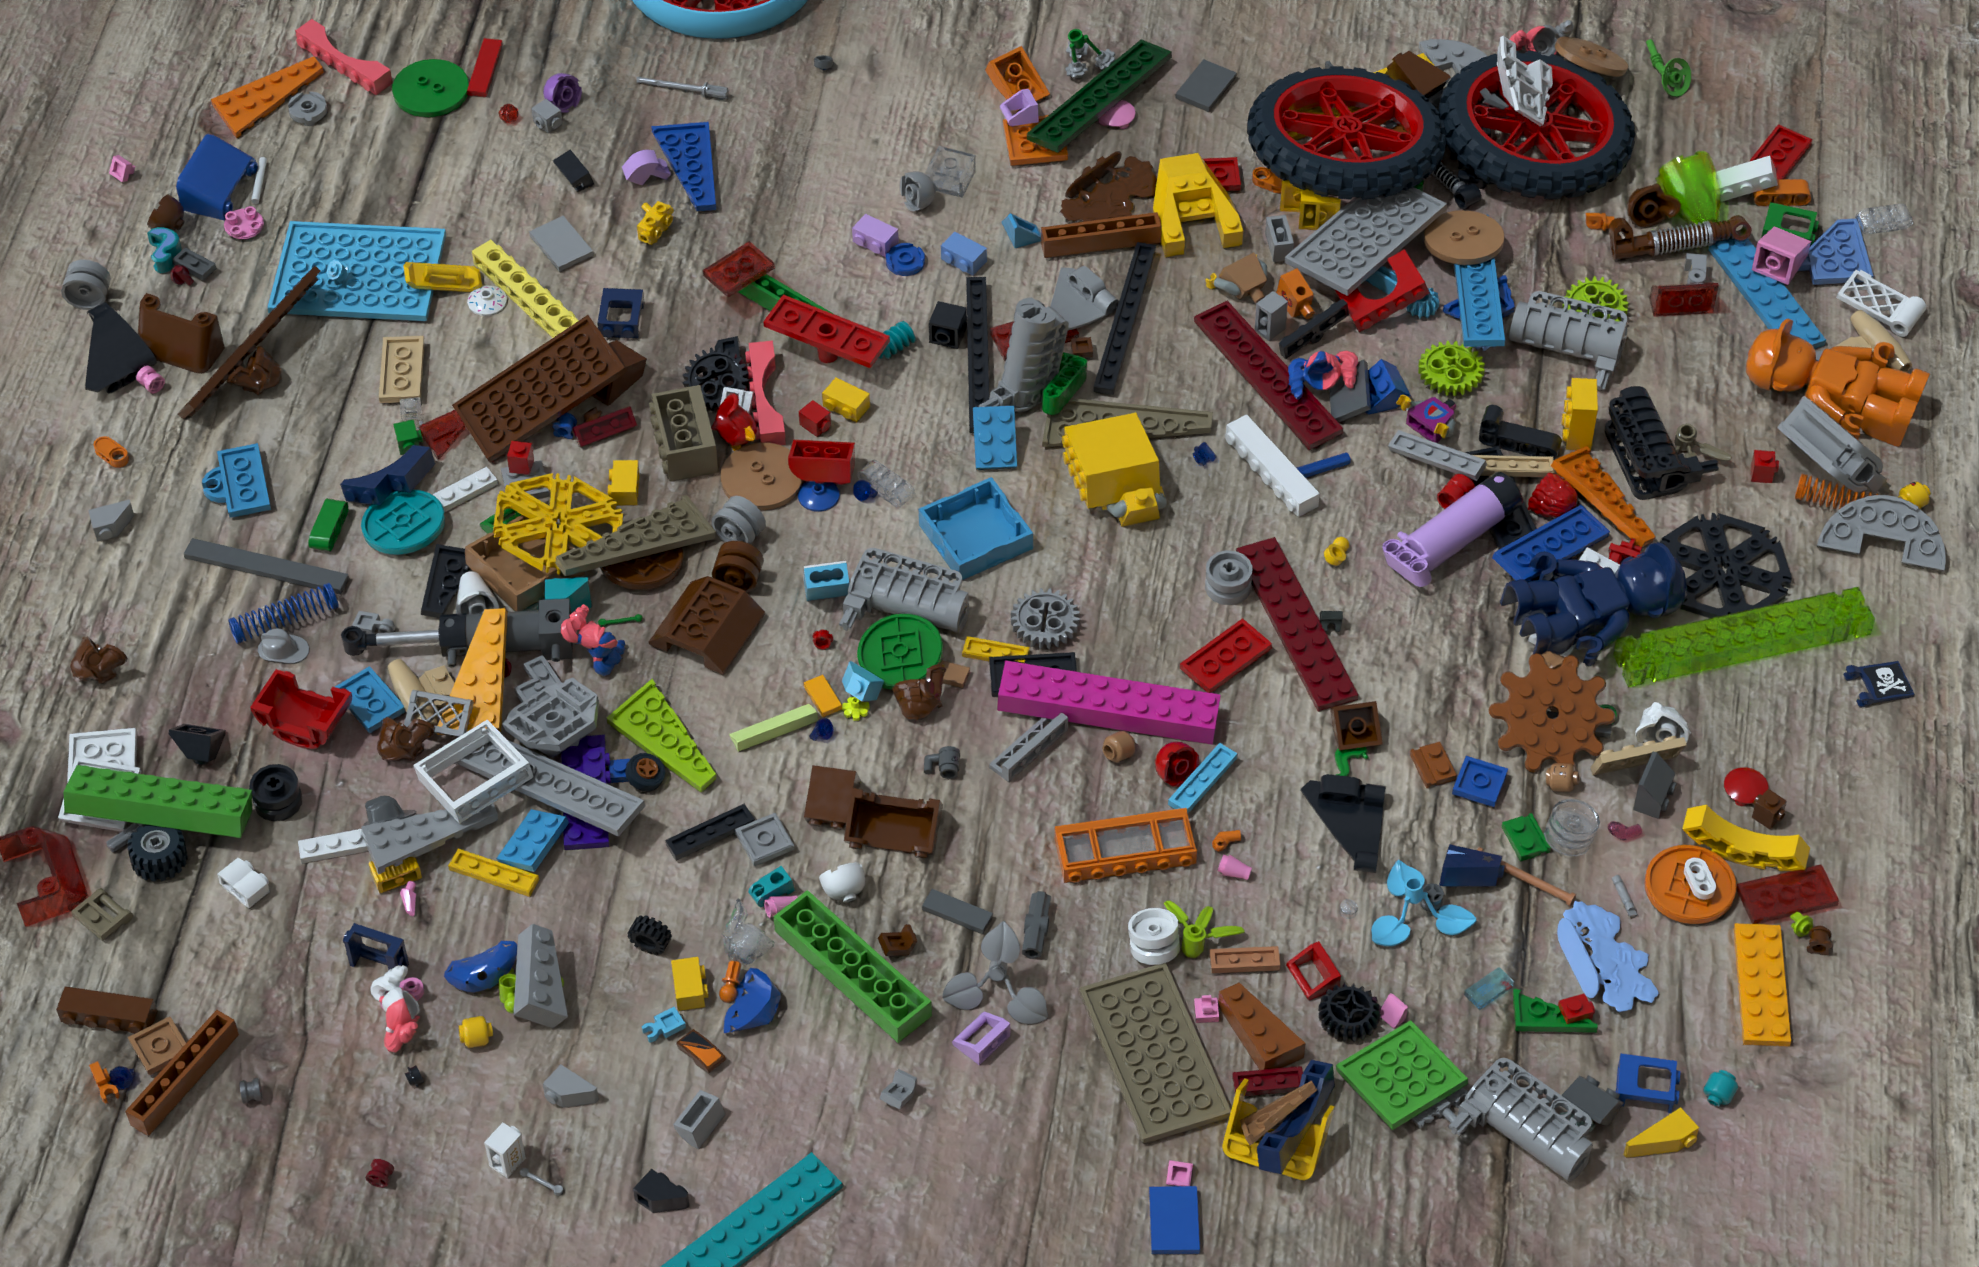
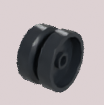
M272 764L260 768L253 774L249 790H252L253 805L259 816L269 821H283L291 818L299 811L302 805V792L299 787L298 777L291 768L281 764Z

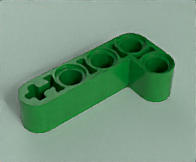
M1063 352L1059 373L1043 391L1042 410L1044 413L1050 415L1058 414L1087 379V360L1085 358Z

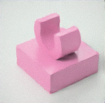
M120 155L113 156L109 174L121 182L128 181L129 174H134L136 166H132V163Z
M1211 995L1194 998L1196 1023L1219 1022L1217 998H1211Z

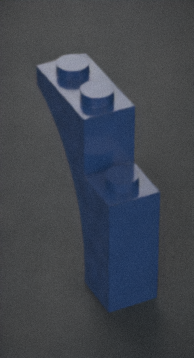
M413 445L401 458L389 466L362 477L344 479L340 486L346 501L381 505L392 491L411 493L436 463L430 447Z

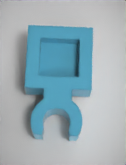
M672 1007L654 1016L655 1023L644 1024L642 1032L643 1034L648 1031L653 1032L647 1035L650 1043L656 1041L660 1034L667 1038L685 1029L686 1025L676 1008Z

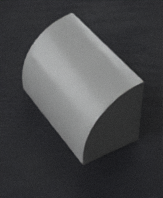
M700 1090L673 1125L677 1133L687 1143L699 1149L725 1116L718 1097Z

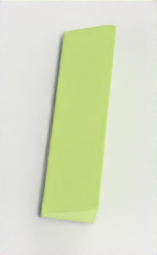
M810 704L733 732L729 736L739 752L818 721V713Z

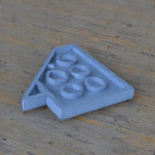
M1857 219L1837 220L1810 246L1808 256L1798 271L1809 270L1813 285L1846 283L1855 270L1859 272L1862 270L1873 278V272ZM1857 278L1854 280L1855 282H1863Z

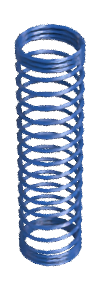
M330 583L324 584L323 591L320 587H317L316 592L310 589V596L304 591V599L300 594H297V600L291 596V604L285 598L284 605L281 601L277 602L278 608L274 603H271V610L265 605V613L261 608H258V615L252 610V618L245 612V620L241 615L238 616L239 623L234 617L228 619L236 643H243V639L246 642L240 618L250 638L253 639L247 616L259 637L253 613L263 633L266 632L260 611L269 629L272 630L266 608L276 628L279 627L273 606L280 617L283 627H285L279 603L290 625H292L289 617L286 601L297 623L299 621L295 613L293 600L301 613L302 619L305 620L299 597L303 601L309 617L311 618V614L307 605L306 595L313 606L315 614L318 616L312 592L321 607L322 613H324L318 589L322 593L329 611H331V608L333 610L338 608L339 604Z

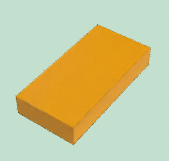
M824 675L803 682L806 692L822 717L842 710V704Z

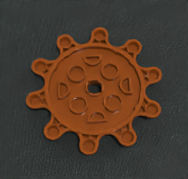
M1539 653L1530 656V672L1527 676L1519 677L1510 671L1502 674L1500 681L1509 691V698L1503 703H1493L1489 707V714L1492 718L1502 719L1508 725L1506 734L1498 740V746L1501 750L1510 751L1515 747L1523 748L1527 754L1525 768L1532 773L1539 771L1542 763L1547 759H1552L1557 763L1573 764L1576 768L1574 756L1577 752L1586 751L1592 756L1601 755L1600 753L1604 751V746L1596 738L1595 730L1600 725L1612 724L1616 718L1613 710L1601 708L1596 702L1597 695L1606 687V681L1603 677L1596 676L1590 680L1580 679L1577 674L1579 660L1574 655L1566 656L1562 665L1553 669L1546 664L1544 656ZM1555 707L1557 709L1558 717L1556 719H1550L1547 716L1546 710L1548 708Z

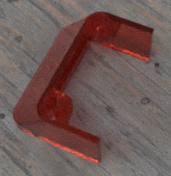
M34 826L0 836V853L4 862L43 849L52 876L38 883L37 891L39 896L17 903L25 927L71 912L89 897L68 837Z

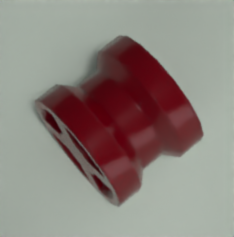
M374 1159L370 1165L371 1171L365 1177L366 1181L373 1186L385 1188L389 1183L388 1177L394 1172V1166L388 1161Z

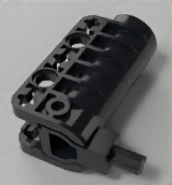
M1631 386L1620 391L1619 397L1610 401L1608 410L1611 420L1606 422L1604 433L1634 497L1637 499L1647 500L1675 494L1686 488L1688 483L1700 482L1702 474L1719 470L1718 461L1715 459L1699 462L1697 456L1685 458L1683 454H1677L1653 401L1644 387ZM1622 441L1624 446H1619L1616 442ZM1625 453H1627L1628 459L1631 460V466H1629V461L1625 459ZM1636 471L1639 476H1632L1630 472ZM1640 483H1641L1642 489H1643V490H1646V492H1643L1642 490H1639V487H1640L1639 484H1640Z

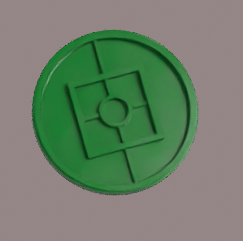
M427 59L412 63L402 69L393 81L392 92L396 104L403 111L419 117H436L452 112L465 101L468 96L469 82L466 73L458 65L441 59Z
M895 614L880 619L866 630L858 645L857 658L862 668L884 680L882 688L892 690L894 685L900 681L926 679L927 668L942 662L943 642L937 628L927 619L913 614Z

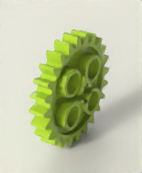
M1596 276L1593 277V281L1585 277V283L1578 280L1577 286L1572 284L1571 290H1567L1566 296H1564L1621 310L1626 315L1628 313L1627 295H1624V289L1618 290V283L1612 286L1611 279L1607 283L1604 282V277L1600 281H1597ZM1597 311L1593 313V316L1603 318L1604 314ZM1618 317L1615 321L1620 322L1621 317Z
M1449 341L1446 342V345L1438 342V347L1432 344L1431 350L1426 348L1425 354H1421L1418 374H1421V380H1425L1424 385L1431 384L1430 390L1437 388L1438 394L1445 391L1446 396H1448L1449 392H1453L1454 396L1457 395V392L1464 395L1465 390L1472 392V387L1478 388V383L1482 382L1485 371V363L1482 362L1483 357H1478V351L1472 352L1473 347L1465 348L1463 344L1458 346L1457 341L1453 345Z

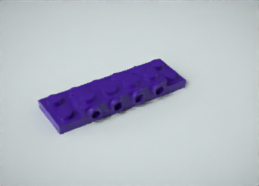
M605 735L585 736L579 741L578 746H570L561 752L563 765L606 784H611V773L607 771L606 767L610 766V753H606ZM563 812V816H566L569 821L563 831L564 850L609 847L608 831Z

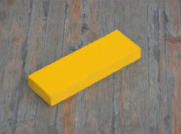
M967 636L962 657L989 661V657L1029 655L1030 647ZM1015 660L1017 662H1025V660Z

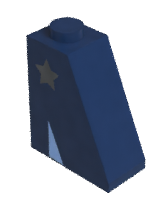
M1449 844L1439 886H1496L1498 878L1502 879L1505 865H1501L1502 856Z

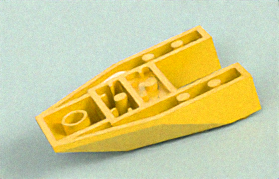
M1199 153L1160 159L1153 213L1158 212L1160 219L1161 244L1164 256L1170 257L1184 254L1185 238L1180 222L1215 217L1223 248L1242 245L1243 228L1239 214L1229 194Z

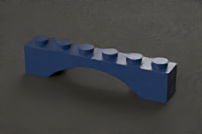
M1315 1060L1309 1062L1302 1074L1299 1087L1312 1081L1317 1091L1290 1112L1276 1130L1265 1133L1257 1146L1259 1170L1277 1174L1283 1173L1335 1087L1333 1064Z

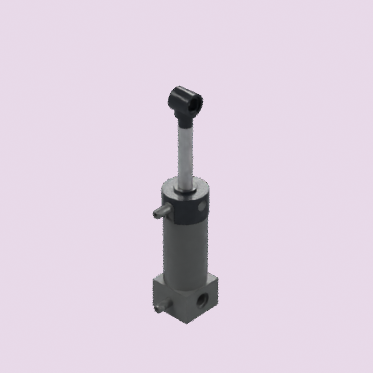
M569 598L539 600V610L508 612L505 653L542 651V655L546 660L558 662L560 659H573V643H569L561 634V624L564 620L569 619V615H571ZM483 613L440 615L438 630L367 634L366 631H362L357 626H349L342 631L341 637L344 650L350 656L362 654L369 646L439 643L442 657H448V667L454 668L456 667V657L466 656Z

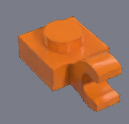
M98 1061L90 1064L89 1067L99 1088L102 1101L105 1104L108 1103L106 1096L110 1093L115 1094L117 1099L120 1098L117 1087L107 1083L111 1081L107 1069H101Z

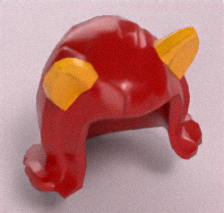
M735 393L728 395L719 406L711 429L712 432L714 430L718 431L720 436L730 443L732 449L736 451L742 445L756 439L757 427L752 416L739 405V396Z

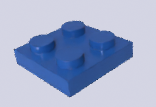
M1466 756L1452 794L1495 807L1508 774V768Z

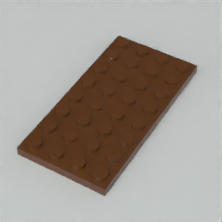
M587 315L452 404L487 460L491 463L509 451L511 441L523 442L627 373V370L590 316Z

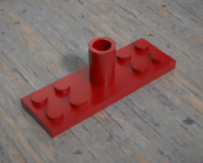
M786 295L780 298L763 321L764 327L817 347L818 358L823 363H832L839 356L871 369L890 342V336Z

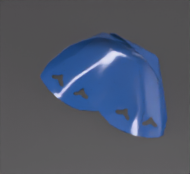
M500 941L498 945L480 954L452 961L445 971L444 977L448 983L466 992L474 993L487 988L491 989L499 983L500 977L508 974L513 967L517 956V943L514 941ZM479 972H486L487 978L479 980L477 977Z
M750 968L744 975L740 985L736 988L737 997L735 998V1003L726 1012L724 1033L767 1025L770 1021L772 1022L781 998L780 991L767 974L757 968ZM753 975L755 981L748 983V981L751 979V976ZM743 989H745L748 992L744 996H742V994L744 993ZM735 1011H738L739 1017L732 1018L735 1015Z

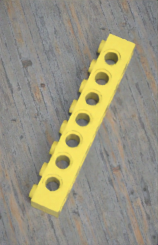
M489 240L472 250L474 265L497 287L501 288L512 301L552 338L579 321L573 312L568 311L560 300H556L548 289H544L536 278H532L524 267H520L512 256H508L500 245H496L492 240Z

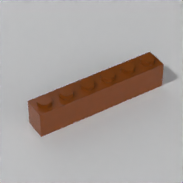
M1158 212L1041 227V247L1044 258L1136 246L1137 242L1146 244L1161 243V223Z
M216 1010L127 1108L125 1112L130 1126L147 1136L156 1129L239 1036L234 1019L219 1010Z

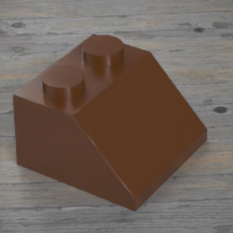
M1376 701L1336 706L1330 709L1333 732L1339 751L1383 745Z

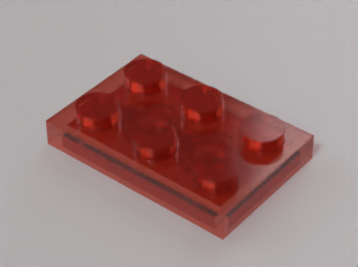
M749 241L702 271L703 276L729 298L775 269V263Z

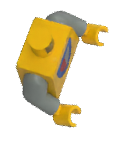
M1160 486V494L1154 493L1152 488H1140L1136 491L1124 493L1117 504L1104 505L1102 510H1108L1113 516L1118 517L1121 527L1159 519L1158 508L1162 509L1166 506V499L1162 486Z

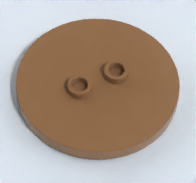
M1564 36L1559 37L1555 43L1556 51L1565 59L1599 74L1620 77L1626 74L1629 67L1627 62L1619 55L1583 39Z
M1464 210L1451 211L1441 214L1425 228L1424 242L1427 249L1443 261L1459 265H1473L1486 262L1500 253L1504 245V231L1498 222L1482 213Z
M754 443L741 447L725 460L721 469V485L726 496L729 499L732 496L744 497L756 505L759 510H771L789 503L797 496L804 480L796 477L789 468L788 456L790 450L774 443Z

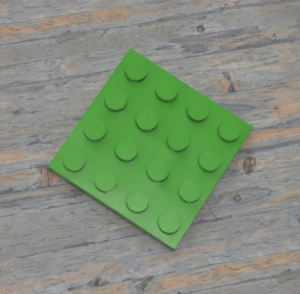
M1411 1020L1336 1065V1071L1392 1130L1468 1085V1078Z

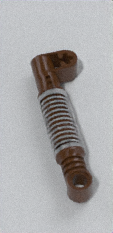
M1740 215L1733 216L1727 221H1718V223L1710 220L1703 221L1702 225L1698 222V224L1694 223L1693 226L1689 224V227L1681 225L1680 228L1676 226V229L1674 227L1671 230L1667 228V231L1665 229L1662 231L1659 229L1658 232L1652 230L1640 236L1633 235L1632 227L1624 218H1616L1609 225L1610 247L1614 260L1647 254L1650 256L1662 255L1663 253L1676 252V250L1684 251L1689 248L1697 249L1698 247L1712 246L1716 242L1729 239L1745 240L1752 231L1749 223ZM1743 225L1740 230L1736 231L1738 226ZM1619 232H1621L1625 238L1622 239Z

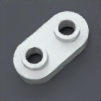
M1700 858L1687 860L1684 867V875L1693 894L1699 899H1710L1715 893L1716 883L1706 862Z

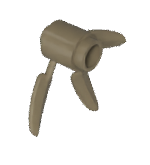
M1686 423L1677 428L1674 440L1676 452L1679 450L1688 451L1685 454V458L1697 456L1691 450L1695 445L1700 447L1701 453L1712 458L1724 461L1732 458L1730 454L1710 444L1697 442V430L1693 425Z

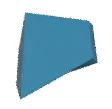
M1011 213L1001 222L1014 248L1041 242V233L1037 225Z

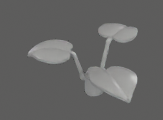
M1002 921L997 927L986 934L981 943L982 953L991 961L989 972L985 973L984 978L979 983H977L976 976L972 973L965 972L954 976L945 986L942 998L959 1009H973L982 1001L983 992L979 987L983 986L988 978L994 981L1004 980L1013 998L1007 1006L1011 1017L1025 1024L1039 1023L1048 1017L1046 1000L1043 994L1033 987L1022 988L1018 991L1017 995L1014 993L1009 976L1007 975V963H1013L1018 958L1020 945L1013 929L1005 921Z

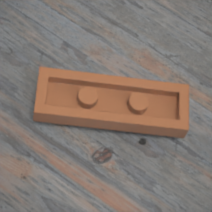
M1278 946L1210 949L1211 973L1280 970Z

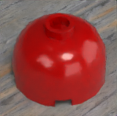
M1170 742L1164 745L1155 759V769L1158 776L1172 787H1180L1199 766L1198 753L1183 742Z

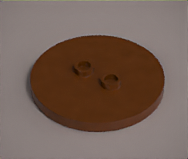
M679 547L600 567V569L611 582L621 587L635 590L653 589L670 582L678 575L683 565V549Z

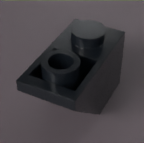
M652 1168L633 1188L635 1201L652 1213L682 1210L690 1206L687 1190L681 1185L676 1186L670 1182L664 1173H657Z

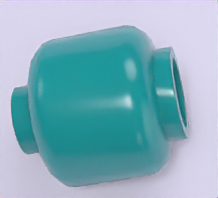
M1719 1070V1072H1713L1709 1076L1703 1092L1708 1097L1707 1101L1717 1107L1721 1104L1728 1105L1732 1102L1738 1090V1084L1734 1075L1727 1071Z

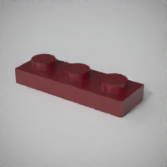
M631 406L577 425L573 427V432L579 447L635 427L637 423Z
M1302 1066L1232 1072L1234 1093H1236V1089L1244 1078L1249 1080L1245 1096L1292 1092L1299 1088L1303 1074Z

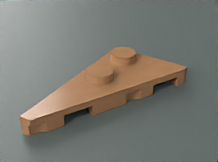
M1310 1081L1241 1119L1240 1123L1248 1144L1252 1145L1316 1092L1317 1089L1314 1083Z

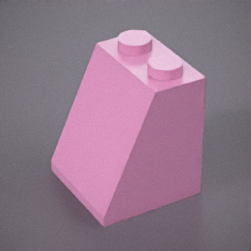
M1773 227L1757 243L1752 270L1789 285L1808 256L1811 241Z

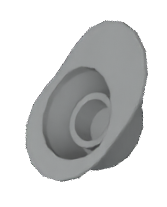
M279 628L263 633L261 636L262 641L258 646V653L264 660L287 664L301 662L309 653L308 643L303 638L289 635L286 631Z

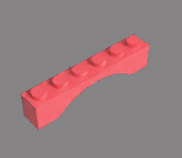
M311 19L295 30L296 41L301 48L311 52L313 56L320 58L327 65L337 69L339 73L346 75L353 82L363 86L366 91L378 95L393 84L389 68L378 61L355 59L339 52L329 42L325 27L315 20Z
M773 340L749 343V351L745 352L746 363H751L747 370L749 374L748 379H753V381L749 382L750 391L755 395L752 400V409L757 410V412H753L755 424L759 426L757 427L756 440L760 439L761 443L786 445L783 416L774 410L764 395L766 382L776 369Z

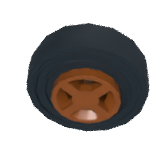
M639 753L628 761L625 770L626 779L630 785L638 790L652 791L662 784L665 777V767L656 756L649 753Z

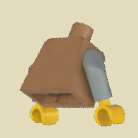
M1253 252L1224 267L1219 278H1217L1215 273H1212L1210 275L1211 279H1205L1206 287L1209 289L1220 288L1236 296L1238 299H1243L1250 295L1254 303H1258L1265 297L1260 289L1267 282V265L1258 259L1257 255Z

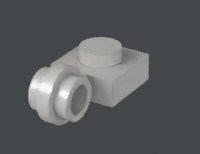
M363 611L358 612L352 626H357L362 631H366L367 634L374 633L376 629H378V633H389L395 630L392 620L383 619L380 621L379 614Z

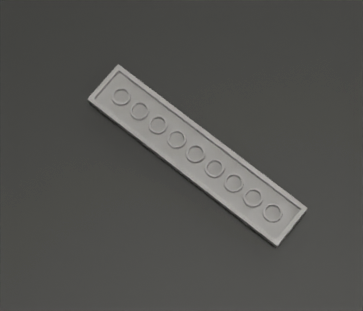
M491 741L456 762V764L490 779L513 765ZM509 741L529 762L534 776L514 789L616 836H620L645 807L644 800Z

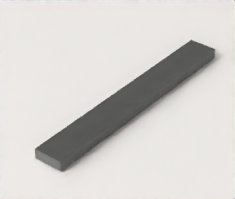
M194 538L191 539L184 552L186 559L315 589L320 587L323 590V585L330 583L337 594H342L349 580V576L346 573Z

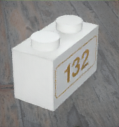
M502 1122L484 1144L489 1167L508 1179L526 1159L521 1132L516 1127H509Z

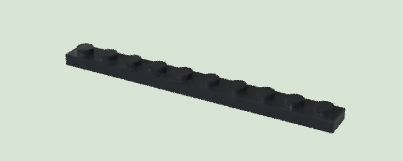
M1140 242L1136 244L1094 383V392L1114 395L1156 253V245Z
M966 277L970 433H974L973 407H979L980 404L989 400L986 277Z

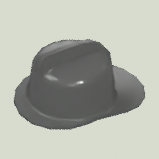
M385 795L379 796L365 803L368 821L364 823V826L406 818L416 814V811L402 810L396 799Z

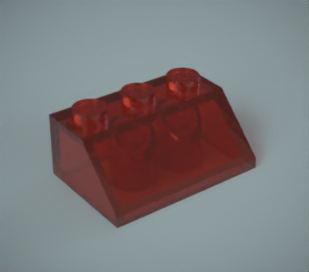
M1699 282L1652 285L1649 300L1653 317L1713 313L1719 287L1718 283Z

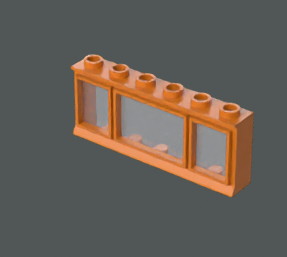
M1187 808L1055 826V844L1064 883L1101 879L1108 876H1123L1136 872L1144 873L1157 869L1166 870L1178 866L1187 867L1196 864L1197 849L1190 827Z

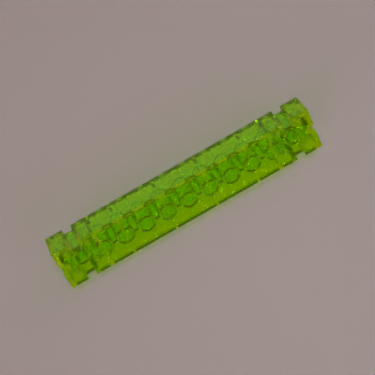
M1854 587L1842 590L1841 595L1831 592L1644 632L1637 639L1633 635L1621 637L1615 642L1613 655L1618 666L1623 667L1622 675L1627 686L1633 687L1644 684L1645 679L1651 678L1652 682L1841 642L1847 640L1848 635L1852 634L1854 638L1871 635L1875 618L1869 606H1864L1865 598L1860 588Z

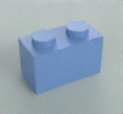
M954 232L941 245V259L973 276L987 262V248Z

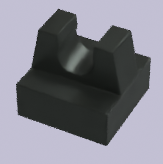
M1321 611L1320 623L1324 631L1327 632V626L1331 623L1335 626V632H1340L1343 611Z

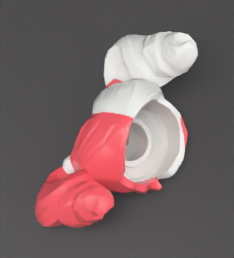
M398 965L390 969L384 976L374 980L371 986L372 996L375 1000L382 1003L386 1012L385 1047L389 1052L394 1053L399 1051L403 1044L408 1043L413 1038L418 1028L416 1022L420 1018L418 1016L420 1011L419 1004L415 997L399 987L400 982L404 980L408 968L404 965Z

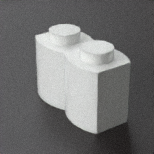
M237 858L217 874L222 887L234 895L247 908L253 906L270 892L267 877L262 873L258 874L255 872L253 866L247 860L243 861Z

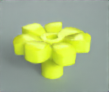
M849 697L847 699L848 703L842 704L844 716L847 718L852 716L853 721H859L860 715L866 717L870 709L869 702L861 701L856 697Z

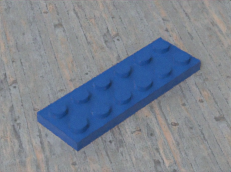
M1579 505L1494 552L1492 558L1515 580L1524 579L1529 582L1544 571L1529 566L1532 558L1537 553L1545 551L1553 554L1556 560H1568L1586 550L1587 547L1589 548L1607 538L1610 531L1585 507Z

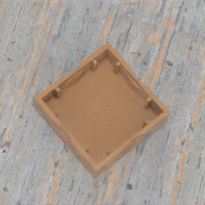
M521 515L508 524L528 520L529 518ZM493 532L465 546V560L469 568L477 572L484 582L514 611H522L545 598V579L575 578L585 575V571L568 576L563 575L561 571L559 575L556 568H550L549 573H546L545 565L543 566V571H540L501 548L502 546L498 544L500 537L495 538ZM546 537L520 543L517 546L535 558H542L544 556ZM568 541L566 552L574 548Z

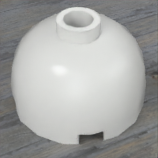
M859 862L837 866L838 870L832 873L831 870H828L819 876L825 893L834 900H843L844 903L856 899V895L864 888L866 880L862 864H859Z

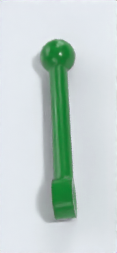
M637 614L635 617L614 620L600 619L598 625L606 627L608 624L630 621L641 622L643 617L641 614Z

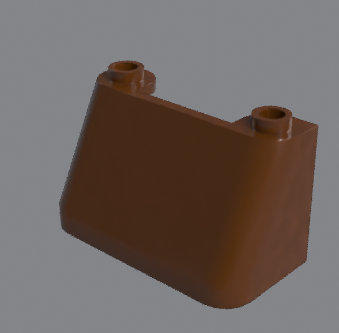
M146 293L140 301L138 335L152 351L156 360L194 373L201 374L207 372L225 349L217 315L201 312L196 314L190 321L159 311L158 309L161 306L160 299L155 295Z
M852 788L844 842L848 843L849 848L861 850L862 846L915 853V857L928 858V855H933L943 804L938 799L929 798V801L925 803L924 799L914 800L876 795L874 792L870 794L863 792V789Z

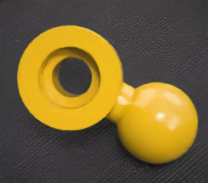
M1337 537L1333 544H1330L1324 550L1325 560L1329 564L1339 566L1346 559L1345 552L1349 549L1348 539Z

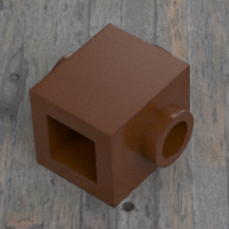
M1768 789L1763 795L1759 794L1755 798L1752 818L1770 830L1786 815L1785 806L1787 800Z

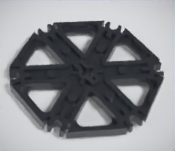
M1712 513L1711 520H1707L1704 514H1701L1699 520L1697 515L1662 537L1660 543L1670 550L1682 567L1697 571L1686 578L1687 597L1680 609L1729 624L1730 620L1731 624H1735L1736 617H1740L1743 623H1746V618L1748 617L1750 622L1778 604L1787 596V588H1790L1792 581L1781 542L1776 543V536L1768 539L1770 531L1765 530V527L1720 513L1717 516L1715 513ZM1730 525L1749 531L1752 536L1730 550L1723 527ZM1692 529H1698L1706 551L1678 542V538ZM1768 552H1773L1779 566V571L1771 572L1751 566L1750 564ZM1720 564L1726 569V573L1720 568ZM1741 585L1770 595L1757 604L1750 605L1745 601ZM1717 586L1723 607L1715 608L1699 603L1696 599Z

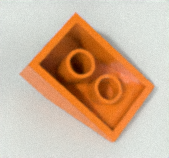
M1022 46L989 61L985 69L994 86L1006 99H1009L1023 89H1029L1036 102L1050 95Z

